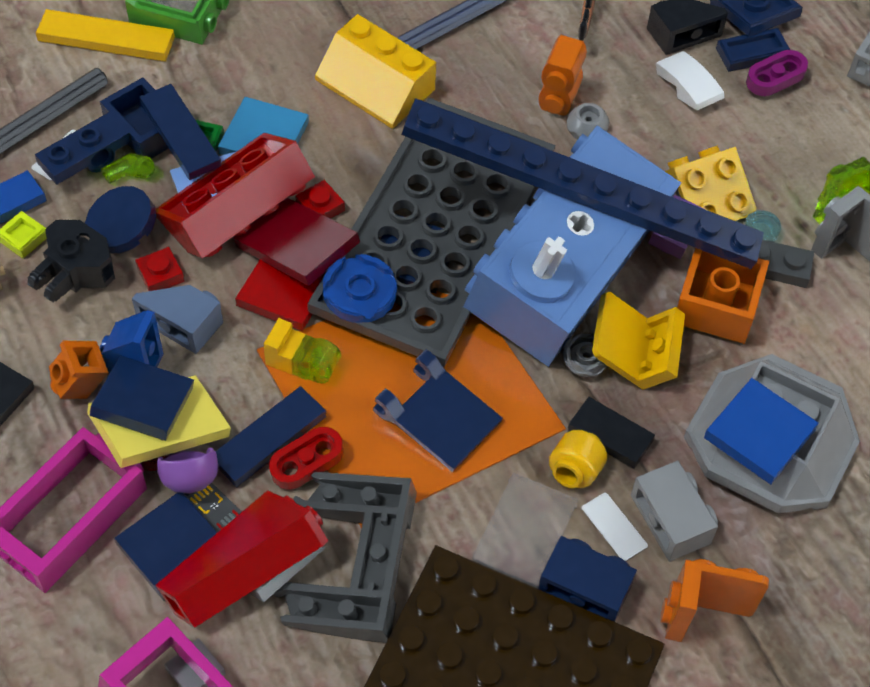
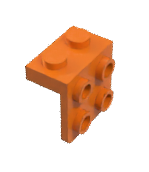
M705 559L685 560L677 581L671 582L668 598H664L660 622L667 624L665 639L682 642L697 611V607L747 617L753 616L768 589L769 578L759 575L755 570L749 568L730 569L720 567L714 562Z

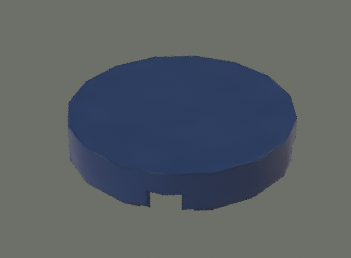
M121 186L107 191L95 201L88 211L85 224L107 238L109 253H123L141 244L138 240L144 235L148 237L156 221V209L143 190L134 186Z

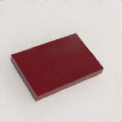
M289 198L281 201L278 204L279 207L273 213L261 216L251 223V227L247 232L234 237L236 246L239 249L261 259L263 262L308 286L325 273L333 263L341 259L360 243L358 232Z

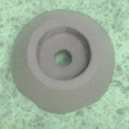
M580 104L568 115L567 129L577 140L582 134L588 137L597 125L606 132L608 131L609 118L605 110L596 104Z
M578 334L573 339H569L564 346V362L568 369L577 376L594 377L607 368L606 364L593 355L594 335Z

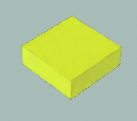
M20 211L0 228V243L24 259L47 239L46 228L23 211Z

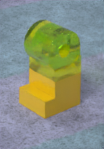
M278 318L263 344L266 365L317 383L329 381L342 356L339 348L332 342L322 338H313L293 329L291 322Z

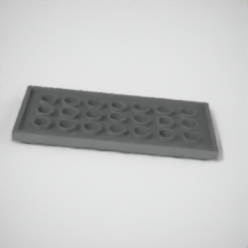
M428 97L426 101L429 104L555 151L556 145ZM405 137L352 227V230L358 232L360 243L342 257H346L347 260L355 258V255L366 254L379 258L390 266L397 282L395 303L399 304L401 309L396 312H387L385 316L372 322L352 323L342 320L329 310L323 299L322 278L308 302V311L417 357L427 349L445 367L472 314L463 306L469 295L465 288L475 275L473 273L475 266L484 254L489 256L495 250L493 246L505 229L510 231L513 228L515 217L525 204L528 205L537 187ZM433 158L437 159L440 164L429 166L423 161ZM468 171L473 176L464 179L458 177L455 173ZM420 183L426 186V189L414 191L409 186ZM493 183H499L503 185L505 189L502 191H494L491 190L488 187V185H491ZM454 196L459 202L447 204L441 198ZM402 208L408 209L412 212V215L399 217L394 211ZM484 208L492 214L487 217H481L475 214L474 211ZM438 221L444 224L445 228L433 230L427 224ZM389 234L395 236L398 240L394 243L386 244L380 241L379 238ZM465 234L474 235L478 239V241L475 243H466L462 241L460 237ZM422 247L428 249L431 254L426 257H419L413 254L412 250ZM450 261H459L464 265V268L451 270L445 264ZM408 274L413 276L416 281L412 284H403L397 278L400 275ZM435 288H444L450 295L438 298L432 295L430 291ZM426 315L432 317L435 323L430 326H422L415 319Z

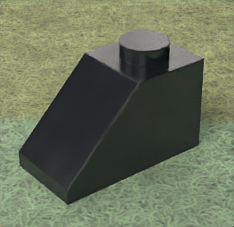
M663 0L651 5L647 30L665 55L722 36L728 12L725 8L697 0Z

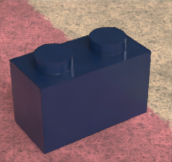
M561 535L540 576L538 589L615 622L632 587L637 569L630 567L622 558L606 556L592 550L582 540H570Z

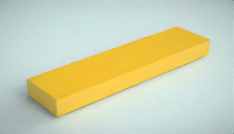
M49 9L45 10L36 31L37 40L41 42L165 62L175 39L174 29Z

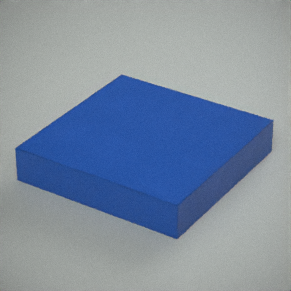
M751 378L708 427L704 438L771 485L815 432L819 423Z

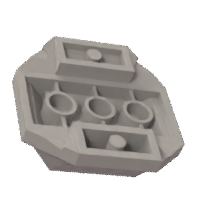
M773 354L718 373L684 435L705 477L776 513L796 512L809 508L813 510L827 508L860 442L843 388ZM751 378L819 423L815 432L771 485L704 438L708 427Z

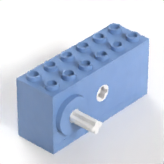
M598 125L588 137L582 134L571 149L573 154L570 158L671 197L674 196L681 184L680 181ZM538 188L533 196L535 201L530 206L525 204L513 221L515 223L510 231L505 229L493 246L495 250L490 256L484 254L473 270L475 275L465 288L469 295L463 307L549 367L650 230Z

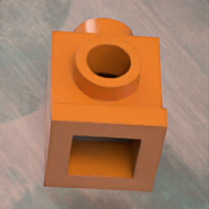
M63 340L60 344L62 351L49 366L51 389L55 394L59 395L60 399H87L109 373L97 341Z

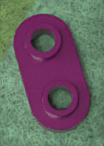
M781 51L752 65L747 75L746 86L756 95L771 96L803 80L808 68V60L798 51Z

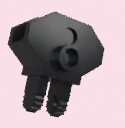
M55 220L45 229L48 248L43 252L45 260L35 270H32L29 277H27V285L37 291L49 282L46 289H44V297L53 303L54 301L57 302L70 289L78 292L81 288H106L115 279L107 238L81 220Z

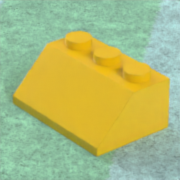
M357 14L336 32L315 74V80L394 129L409 115L415 98L424 101L435 90L436 62Z

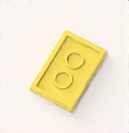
M196 375L188 377L194 379L193 389L166 441L90 416L92 403H88L87 414L120 468L229 437L230 425Z

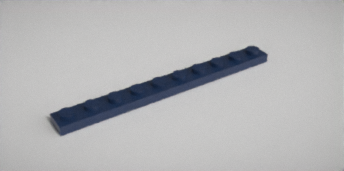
M415 98L401 134L405 137L749 269H752L757 263L764 235L762 231Z

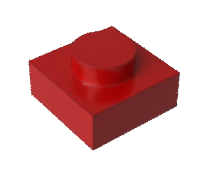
M325 179L295 196L297 203L330 219L345 211V202Z
M170 247L135 259L136 267L148 291L166 289L185 282L183 272Z

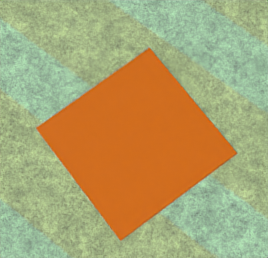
M439 291L436 294L431 292L432 295L438 298H444L449 295ZM394 302L389 312L400 310V305ZM471 314L443 368L503 417V419L453 472L396 424L382 419L373 411V407L377 404L375 398L385 388L391 391L400 401L401 405H403L426 382L413 372L414 367L417 365L415 362L417 356L327 319L304 328L303 332L299 331L306 334L307 349L304 353V364L295 370L293 374L266 365L264 347L257 349L259 356L284 398L301 386L326 410L327 417L311 430L318 427H330L340 434L344 448L343 457L338 464L327 470L328 473L411 478L417 492L415 503L566 430L502 335L474 314ZM426 315L415 319L422 326H430L435 323L432 317ZM322 448L318 453L325 455L330 452V449Z

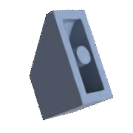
M191 285L136 293L132 298L135 314L146 310L153 311L159 333L195 354L199 352L223 324L221 304L217 297L208 291L202 292Z

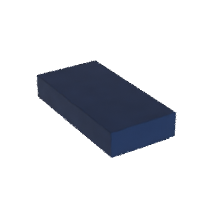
M779 28L765 30L750 37L741 35L718 40L716 50L728 72L749 68L781 51L790 50Z

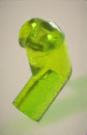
M129 153L101 168V172L109 184L124 176L146 179L153 175L155 164L148 156Z

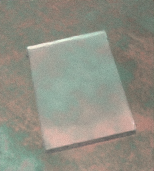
M513 473L508 479V485L477 549L473 552L472 561L538 589L540 576L560 536H563L573 511L577 509L578 499Z

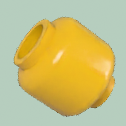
M571 430L565 433L549 456V466L554 478L561 485L568 488H585L590 486L607 462V452L603 443L596 435L584 430Z

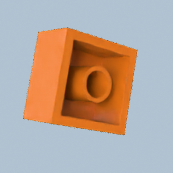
M695 248L677 306L679 310L685 313L684 327L745 344L755 317L770 261L758 258L753 268L749 269Z

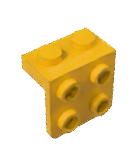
M717 145L698 152L700 159L689 162L688 156L667 163L669 170L665 172L681 182L678 188L681 198L733 221L755 214L756 205L736 146L720 151Z
M612 292L604 293L600 297L592 347L593 355L642 390L678 377L685 313L674 307L646 318Z

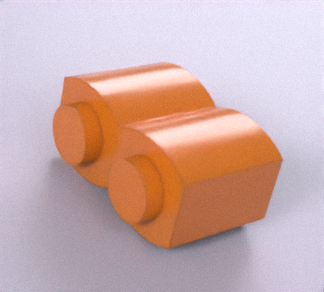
M564 35L557 37L542 70V82L544 85L539 94V105L542 110L562 116L568 114L583 79L582 65L587 55L584 41Z

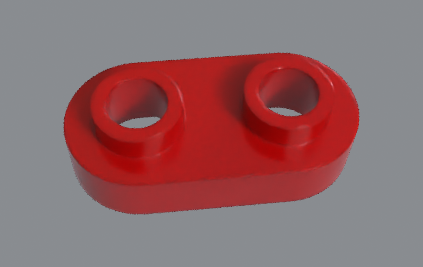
M318 427L276 451L269 462V469L274 483L283 489H296L313 479L311 475L314 472H325L338 464L344 453L340 434L330 427ZM322 448L330 449L328 454L321 455L318 453ZM290 468L297 470L293 475L284 474Z

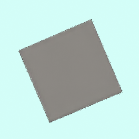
M199 638L194 641L193 644L224 676L226 674L224 668ZM178 654L164 664L167 672L179 687H208Z

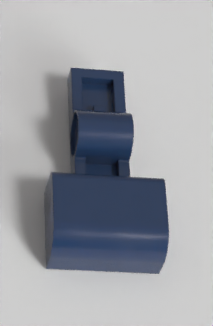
M142 77L101 100L100 105L103 116L36 153L37 164L58 185L85 168L94 173L107 169L115 159V151L127 144L143 161H149L169 149L140 103V96L155 89Z

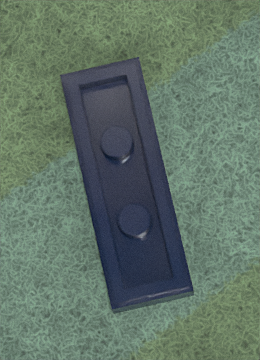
M172 84L140 96L141 106L189 181L221 167L220 157Z
M301 386L216 450L219 464L218 469L237 488L269 463L276 451L303 436L327 417L326 410Z

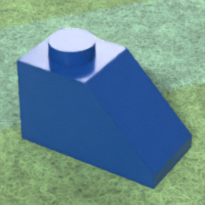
M146 310L116 322L110 336L106 335L103 338L100 351L109 372L108 374H110L120 355L158 367L164 353L153 311Z

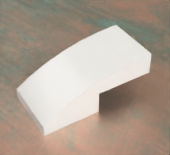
M681 51L656 62L657 75L675 85L677 98L695 110L702 109L725 98L724 91L712 75L686 52Z

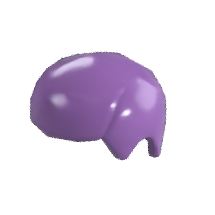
M208 448L206 454L199 451H181L171 454L165 459L162 457L157 459V471L164 486L177 493L191 494L205 489L216 478L219 467L217 454L213 448Z

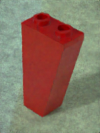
M267 490L155 586L173 613L195 628L323 547L328 542L321 529L323 520L312 507L308 505L303 507L296 504L287 495L282 497Z

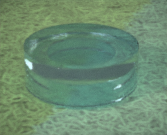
M764 210L750 213L744 224L764 232L762 240L771 242L777 240L781 230V223L777 216Z

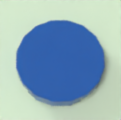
M366 254L355 255V258L347 260L346 257L338 259L327 269L323 278V299L329 310L340 319L352 323L372 322L382 318L392 309L397 297V282L390 266L379 258Z

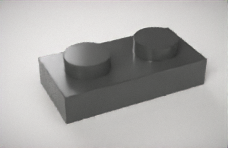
M762 240L758 258L770 261L765 279L807 288L815 252Z

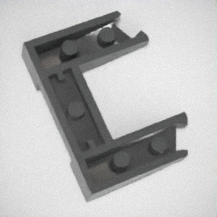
M314 472L311 476L319 484L318 488L308 500L295 496L293 500L296 504L303 507L307 505L312 507L320 517L362 524L350 588L285 583L274 593L276 597L285 596L290 615L286 614L280 617L281 622L284 626L321 634L386 643L392 632L397 605L394 600V592L406 529L411 528L417 495L412 479Z

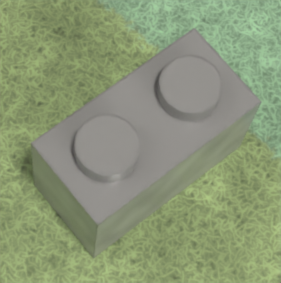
M678 460L636 477L631 497L669 562L712 543L718 528L716 514L710 505L704 504L698 494V487L694 477L690 472L684 471Z

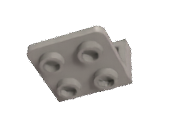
M858 185L842 198L836 196L825 207L823 212L826 215L823 222L815 230L817 237L811 249L821 259L846 241L870 261V194Z

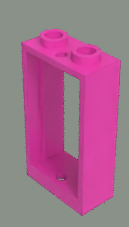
M82 427L0 507V558L42 592L46 593L147 490L143 466L138 463L120 468L100 433L94 435ZM90 453L122 478L41 558L9 532Z
M168 617L99 675L98 687H126L138 674L168 648L172 647L208 687L233 686Z

